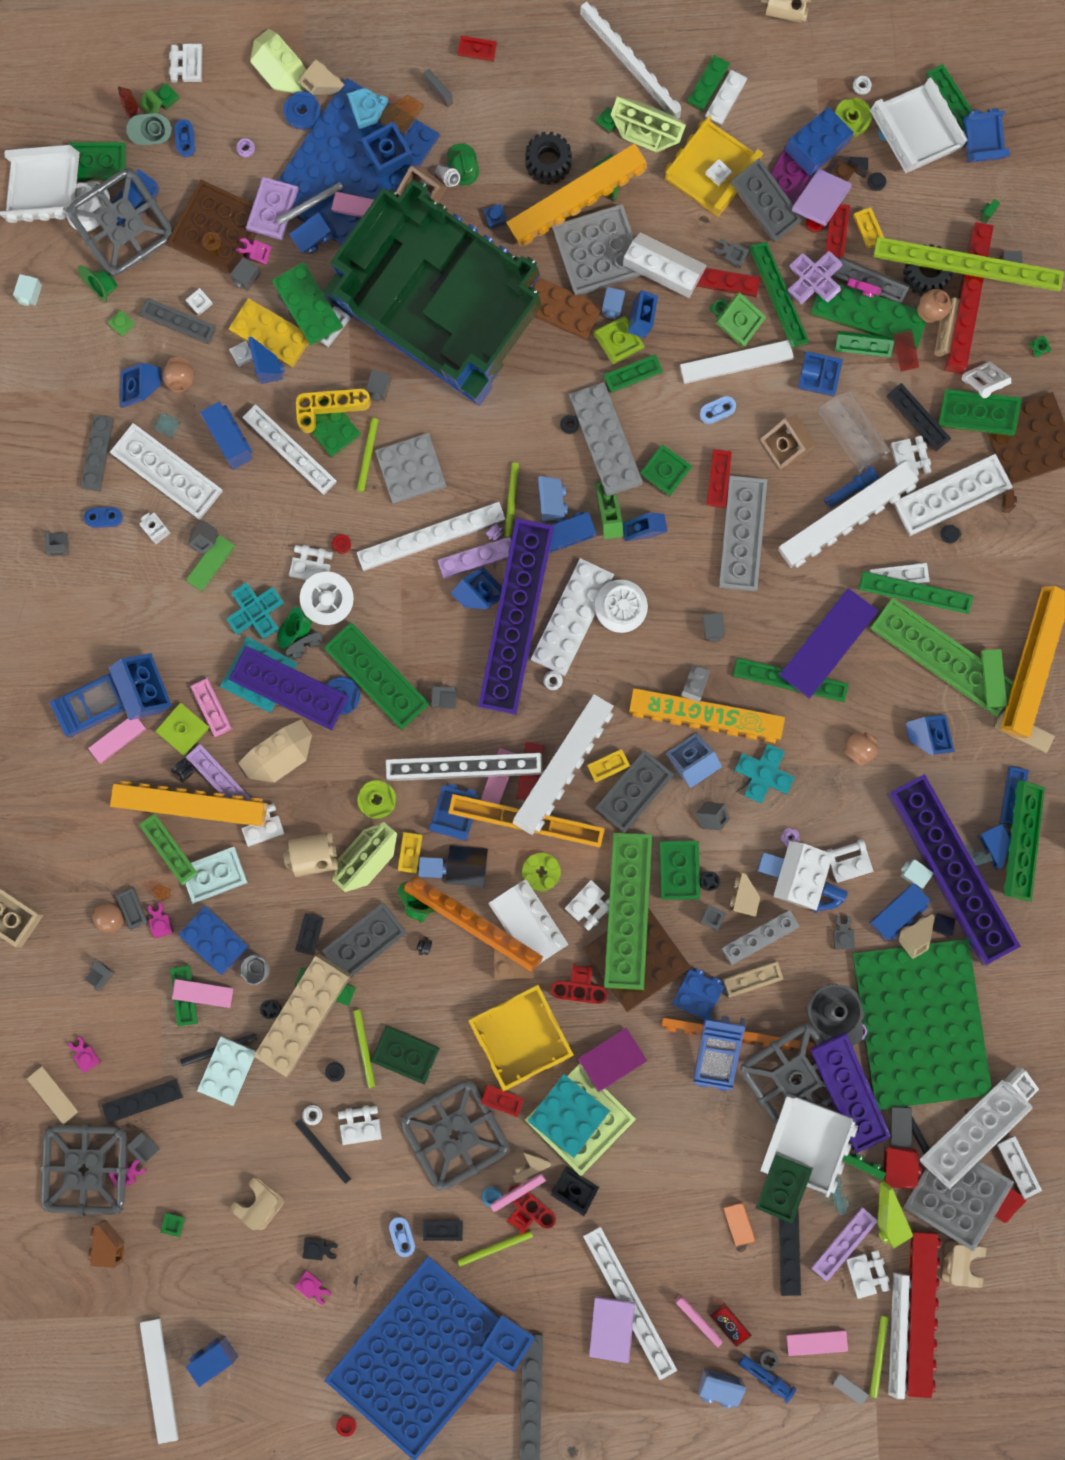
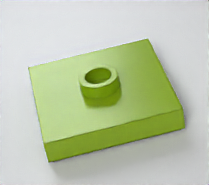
M626 316L595 330L593 333L612 364L639 352L645 347L639 336L628 333L629 321Z
M180 702L155 732L182 755L186 756L210 727Z

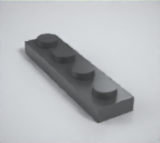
M840 257L839 260L843 266L833 276L845 281L852 278L880 287L882 289L881 296L902 304L910 285L847 258Z
M147 298L140 313L143 318L208 345L217 329L212 324L150 298Z
M94 415L81 482L82 489L101 492L114 424L112 417Z

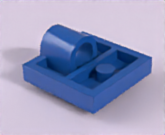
M806 351L798 389L834 397L843 359Z

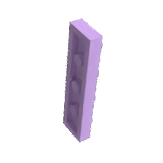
M510 537L439 559L438 563L443 578L446 579L508 559L511 546Z
M201 744L186 756L220 794H225V798L232 799V795L243 796L244 801H251V797Z
M861 1207L811 1268L827 1282L878 1221Z

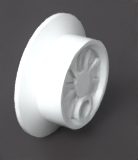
M98 182L77 183L75 200L93 189L94 185ZM106 189V190L104 191V193L106 194V196H107L108 199L110 200V196H109L108 190ZM97 195L77 209L98 214L107 207L100 196ZM76 215L87 232L99 226L96 219ZM67 217L69 224L76 229L70 218Z
M324 571L312 575L305 581L300 592V604L303 612L310 620L318 624L332 625L342 621L349 614L353 606V591L350 584L344 577L334 572Z
M611 581L604 585L596 596L595 612L597 618L604 627L618 633L630 632L641 625L647 614L648 604L646 596L642 589L631 581Z

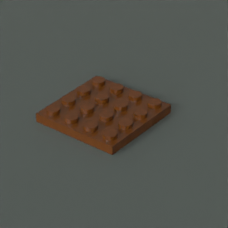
M200 179L167 245L230 275L246 255V253H238L236 251V248L244 249V243L239 242V239L245 238L251 244L257 234L246 230L253 203Z
M1053 392L1021 402L1015 436L987 433L994 454L998 457L1011 485L1065 467V422Z
M649 908L644 990L610 988L627 1013L691 969V966ZM608 931L583 947L584 952L604 980Z

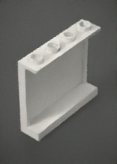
M929 78L925 85L884 102L882 99L876 101L870 110L905 173L960 150L967 141L965 132L961 130L956 117L950 111L947 101L943 99L937 84L934 83L932 78Z
M70 145L5 150V158L11 162L6 211H1L0 216L10 223H16L20 220L32 222L34 219L47 221L49 218L65 219V217H69L66 209L75 200L79 152Z
M788 1093L760 1171L768 1174L775 1153H779L813 1167L807 1187L823 1192L829 1198L830 1192L835 1193L838 1184L835 1181L836 1175H841L845 1163L841 1162L843 1156H848L851 1148V1144H848L850 1136L855 1137L858 1128L855 1125L856 1119Z

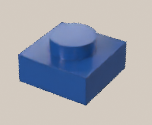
M502 204L484 209L489 229L507 224Z

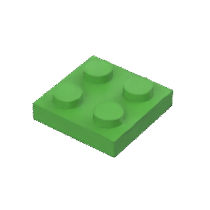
M737 293L715 323L743 347L765 320L766 316L741 293Z

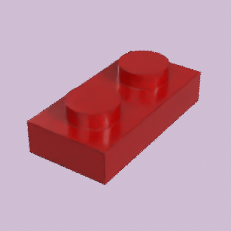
M461 35L458 56L494 62L497 41Z
M486 1085L480 1104L517 1118L524 1098Z

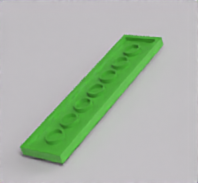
M893 597L891 598L870 630L997 717L1004 707L986 708L981 658ZM1004 675L1006 700L1008 702L1014 681Z
M613 833L605 988L644 990L652 834Z

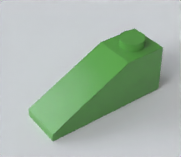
M595 482L604 540L623 537V524L617 494L607 497L602 483Z

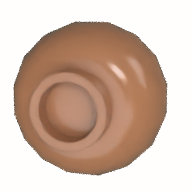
M931 289L922 295L917 306V312L925 322L940 321L949 314L951 300L944 291Z
M173 357L167 360L162 372V379L164 384L172 391L183 392L193 384L194 372L188 359Z
M867 731L864 734L856 732L848 739L844 752L856 763L864 766L866 762H871L877 756L879 749L876 742L878 740Z

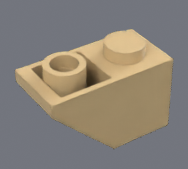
M316 59L298 81L311 94L335 95L344 86L339 77L333 75L323 63Z
M741 873L740 877L736 876L734 888H737L735 896H731L729 906L732 907V912L756 917L760 896L747 875Z
M933 914L928 917H921L916 924L911 927L908 925L900 931L899 942L912 959L929 949L935 918Z

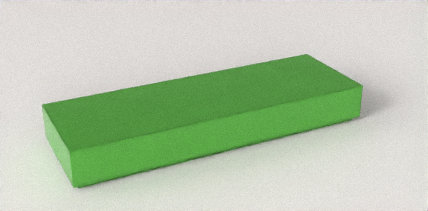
M219 535L216 538L215 545L205 553L186 581L203 592L236 546Z
M1001 649L982 650L981 660L986 708L1006 707Z

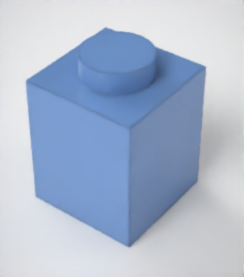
M607 287L602 307V314L610 319L620 318L625 291Z
M762 853L757 873L779 879L784 859Z
M420 857V878L443 879V875H447V863H444L443 858Z

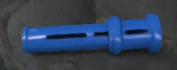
M869 466L862 474L855 475L853 481L824 498L825 504L828 503L827 507L831 509L858 490H864L868 484L877 481L879 477L876 471Z
M746 1354L741 1358L738 1365L766 1384L771 1393L775 1392L784 1399L786 1404L791 1400L796 1391L794 1386L791 1387L786 1384L780 1376L775 1377Z

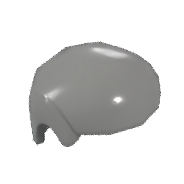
M253 954L244 958L241 964V976L248 985H258L265 981L269 975L270 967L264 957Z

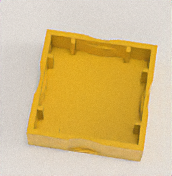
M539 985L468 1020L503 1092L529 1079L531 1076L574 1056Z

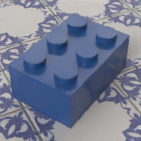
M827 107L789 139L785 151L811 176L849 144L854 132Z
M219 401L200 412L233 470L253 459L250 455L253 451L246 438L243 437L244 435L236 421H234L227 405L222 406Z
M151 653L122 658L109 667L129 720L158 715L172 706Z
M205 906L178 934L220 975H224L251 947L208 906Z

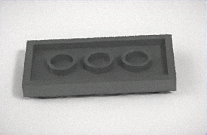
M760 158L729 182L773 243L803 220L800 214L792 211L794 205Z
M644 750L595 809L620 831L625 833L674 774Z
M383 902L324 948L322 952L331 962L354 976L406 935L407 932Z

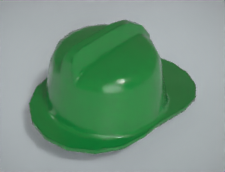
M465 143L453 145L447 153L449 168L456 169L460 174L459 185L468 186L473 184L479 176V165L474 149Z
M82 265L78 266V272L83 281L106 303L108 301L107 296L118 287L113 277L109 276V273L104 270L91 272Z
M294 607L290 611L278 631L277 643L280 648L285 649L295 639H302L309 634L313 621L302 612L300 607Z
M408 882L400 884L398 895L405 904L406 915L423 923L428 915L435 910L404 891V887Z

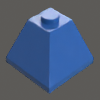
M248 337L255 371L260 383L265 384L282 380V373L285 372L283 362H279L274 353L253 337Z
M140 363L122 370L120 407L124 408L141 402L160 387L162 380L161 367Z
M482 567L462 579L451 594L463 607L488 609L500 601L502 586Z
M946 715L923 717L906 722L910 741L929 755L955 752Z

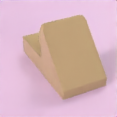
M524 1151L523 1153L529 1167L526 1168V1165H522L516 1168L513 1178L515 1183H518L552 1166L550 1160Z

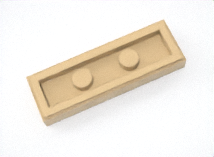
M955 297L950 299L951 310L949 314L940 320L934 355L939 357L950 353L960 302V299Z
M1001 711L994 729L1045 754L1048 752L1055 738L1054 735L1033 725L1030 738L1014 737L1000 730L1005 711Z
M778 961L722 979L728 998L784 980Z
M41 1066L27 1078L62 1124L67 1123L80 1112L44 1066Z

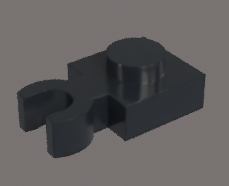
M305 1238L302 1259L322 1261L323 1255H326L329 1259H336L337 1255L331 1254L330 1249L338 1248V1244L331 1243L326 1246L325 1239Z

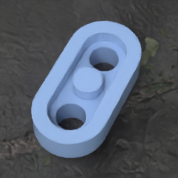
M725 396L704 405L700 411V419L705 424H713L731 416L736 409L735 400ZM728 405L729 410H724L723 406ZM706 413H711L712 417L708 418Z
M395 1217L389 1225L393 1244L398 1255L408 1257L415 1250L411 1228L407 1219ZM401 1223L403 1229L398 1230L396 1224ZM402 1243H408L409 1248L403 1249Z

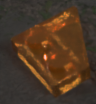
M406 95L385 107L378 122L385 126L395 122L404 137L424 105L415 98Z

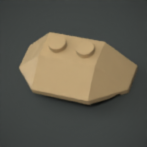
M302 720L296 721L282 728L250 750L238 764L249 779L275 783L307 761L312 734Z

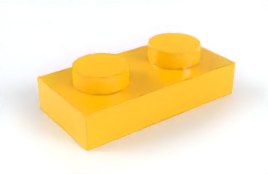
M869 207L853 214L866 248L875 247L877 237L884 238V235L872 208Z
M620 749L587 765L594 782L597 783L629 768L630 765L623 750Z
M403 832L398 871L417 874L423 835Z

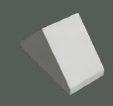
M1016 1067L1004 1080L1026 1101L1039 1090L1023 1068Z

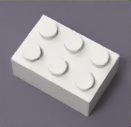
M789 841L773 897L803 908L817 910L833 854L805 843Z

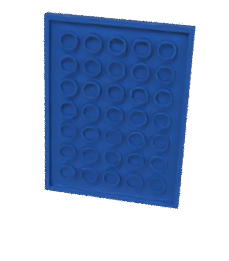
M346 78L342 89L336 92L277 181L298 186L299 190L292 209L339 182L343 186V189L339 191L340 193L374 200L382 188L388 191L389 189L397 191L410 166H421L439 139L440 133L390 103H387L376 124L359 129L347 93L362 89L363 87ZM395 122L412 152L413 162L381 179L364 151L361 139ZM335 194L295 216L301 221L306 222L316 213H324L336 231L332 235V239L343 245L361 219L356 216L332 212Z
M428 1256L324 1381L412 1460H416L497 1363L496 1360L482 1352L480 1348L500 1317L432 1257Z

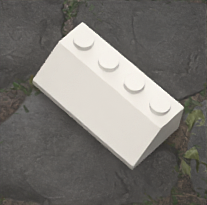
M641 232L632 241L623 260V266L688 298L691 297L707 266Z
M526 879L488 903L506 932L543 956L542 962L569 945Z

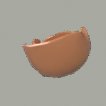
M109 902L102 903L93 911V922L97 929L106 934L115 933L121 929L124 918L117 905Z

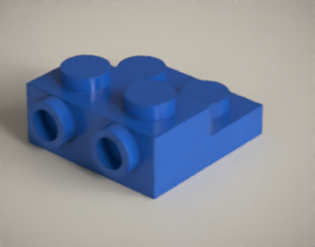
M694 968L693 971L689 969L672 1005L704 1020L706 1012H710L711 1015L725 986L721 985V980L713 976L711 979L704 977L705 972Z

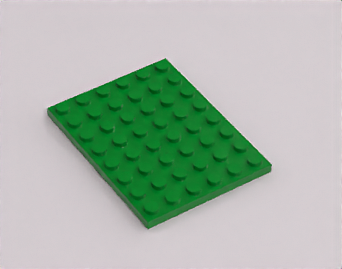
M962 939L931 943L927 951L913 959L903 947L852 954L858 997L864 1012L862 1023L867 1028L865 1045L872 1093L879 1110L986 1096L992 1090L969 940Z

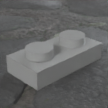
M692 665L681 696L700 702L710 670Z

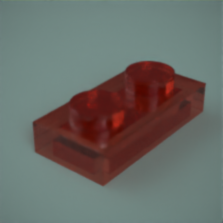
M908 330L894 333L900 371L919 368L913 331Z

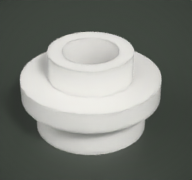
M866 76L857 77L853 83V89L859 95L867 94L872 87L870 79ZM863 84L865 88H861L859 85Z
M550 671L544 676V685L548 689L557 690L561 687L563 678L559 672ZM551 677H555L557 679V682L555 684L550 682Z
M310 1105L303 1111V1119L309 1125H316L322 1119V1110L316 1105ZM311 1111L316 1113V1118H310L309 1114Z

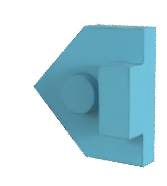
M366 88L347 93L358 128L376 124L388 103V98L382 95L379 96Z

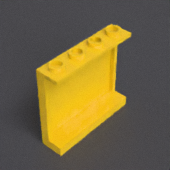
M709 115L706 120L703 119L699 123L698 131L695 135L691 134L685 148L679 149L675 156V161L673 163L670 162L664 172H666L665 180L719 217L737 194L729 182L760 158L762 161L763 152L758 149L756 152L750 150L713 124ZM718 159L732 171V174L719 187L705 175L706 171Z

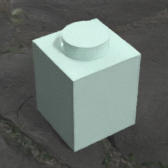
M19 274L13 296L21 305L29 306L31 304L36 306L42 284L37 278Z
M914 859L910 862L906 861L901 868L903 873L900 876L909 883H915L920 889H923L934 873Z

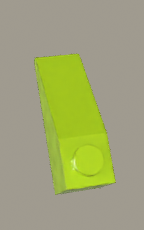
M882 1181L880 1183L878 1226L881 1231L879 1236L885 1244L888 1243L892 1248H895L912 1238L913 1234L893 1188Z

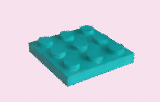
M247 636L220 687L272 713L276 703L228 680L245 646L293 669H296L298 663Z
M563 1074L527 1121L575 1158L609 1114L610 1110Z

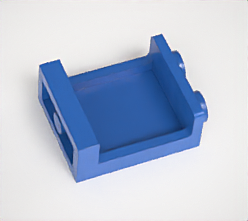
M999 108L988 109L986 113H981V110L969 112L970 115L963 118L967 138L968 163L999 160L1010 156L1009 148L1005 149L1002 116L1005 115V110L999 111Z
M447 783L446 786H441V793L429 831L467 841L473 819L448 814L452 795L455 794L479 800V796L476 795L474 790L465 789L464 792L457 790L458 786Z

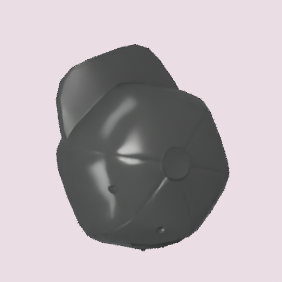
M828 984L816 990L807 1005V1011L812 1026L818 1031L822 1039L826 1041L846 1032L852 1046L858 1044L863 1037L862 1020L864 1012L855 990L837 984Z

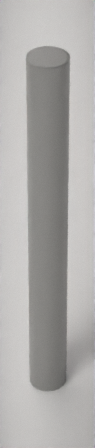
M339 182L276 218L278 224L281 225L332 196L335 192H339L343 189L342 184Z

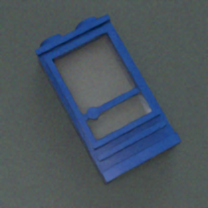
M111 672L50 701L65 736L69 738L126 711Z
M710 1012L705 1013L693 1074V1084H697L700 1087H716L723 1091L733 1090L745 1031V1018H741L740 1024L730 1023L728 1016H722L721 1021L710 1019Z

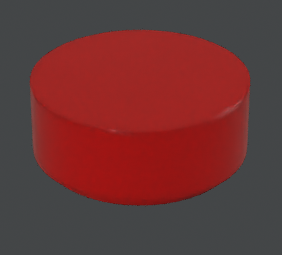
M806 219V228L810 232L817 233L823 229L824 225L811 219Z
M339 534L333 538L332 547L335 552L345 554L351 549V541L348 536Z
M350 1415L341 1416L336 1424L338 1434L343 1437L351 1436L356 1430V1420Z

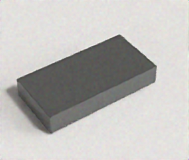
M427 69L423 73L424 81L442 102L449 107L453 104L452 94L433 72Z
M134 887L115 895L130 930L149 923Z
M892 1107L891 1147L911 1148L912 1107Z

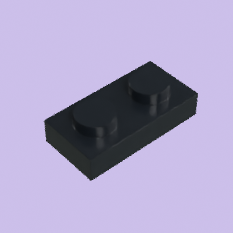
M305 913L295 951L315 956L325 918Z
M423 1220V1241H463V1220Z

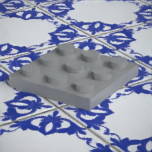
M429 433L375 450L393 505L446 488Z

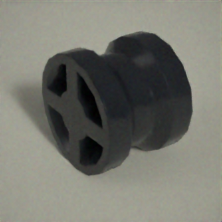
M185 758L180 760L171 770L173 774L179 776L181 782L186 781L196 771L193 766H189Z
M706 872L701 876L700 885L706 891H713L719 887L720 878L715 872Z
M276 1000L264 1001L260 1007L261 1015L266 1019L277 1018L281 1012L280 1003Z

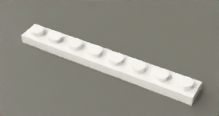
M587 1L581 5V16L664 111L679 119L681 106L676 100H672L668 90L658 84L655 75L645 69L646 67L640 59L637 60L632 49L623 44L619 34L614 33L610 29V25L605 19H601L594 6H590Z
M497 502L357 552L363 571L493 526L496 523L504 522L506 519L500 503Z
M601 1226L583 1235L616 1299L635 1302L633 1331L659 1380L676 1372V1366Z

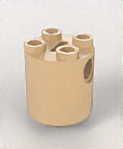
M761 0V2L768 4L767 16L797 23L806 21L809 9L806 7V3L811 2V0H801L802 4L800 6H794L793 0Z
M332 832L289 839V849L287 852H283L286 868L288 867L293 871L296 878L338 870L337 859L334 858L337 857L336 847L331 844L333 843Z

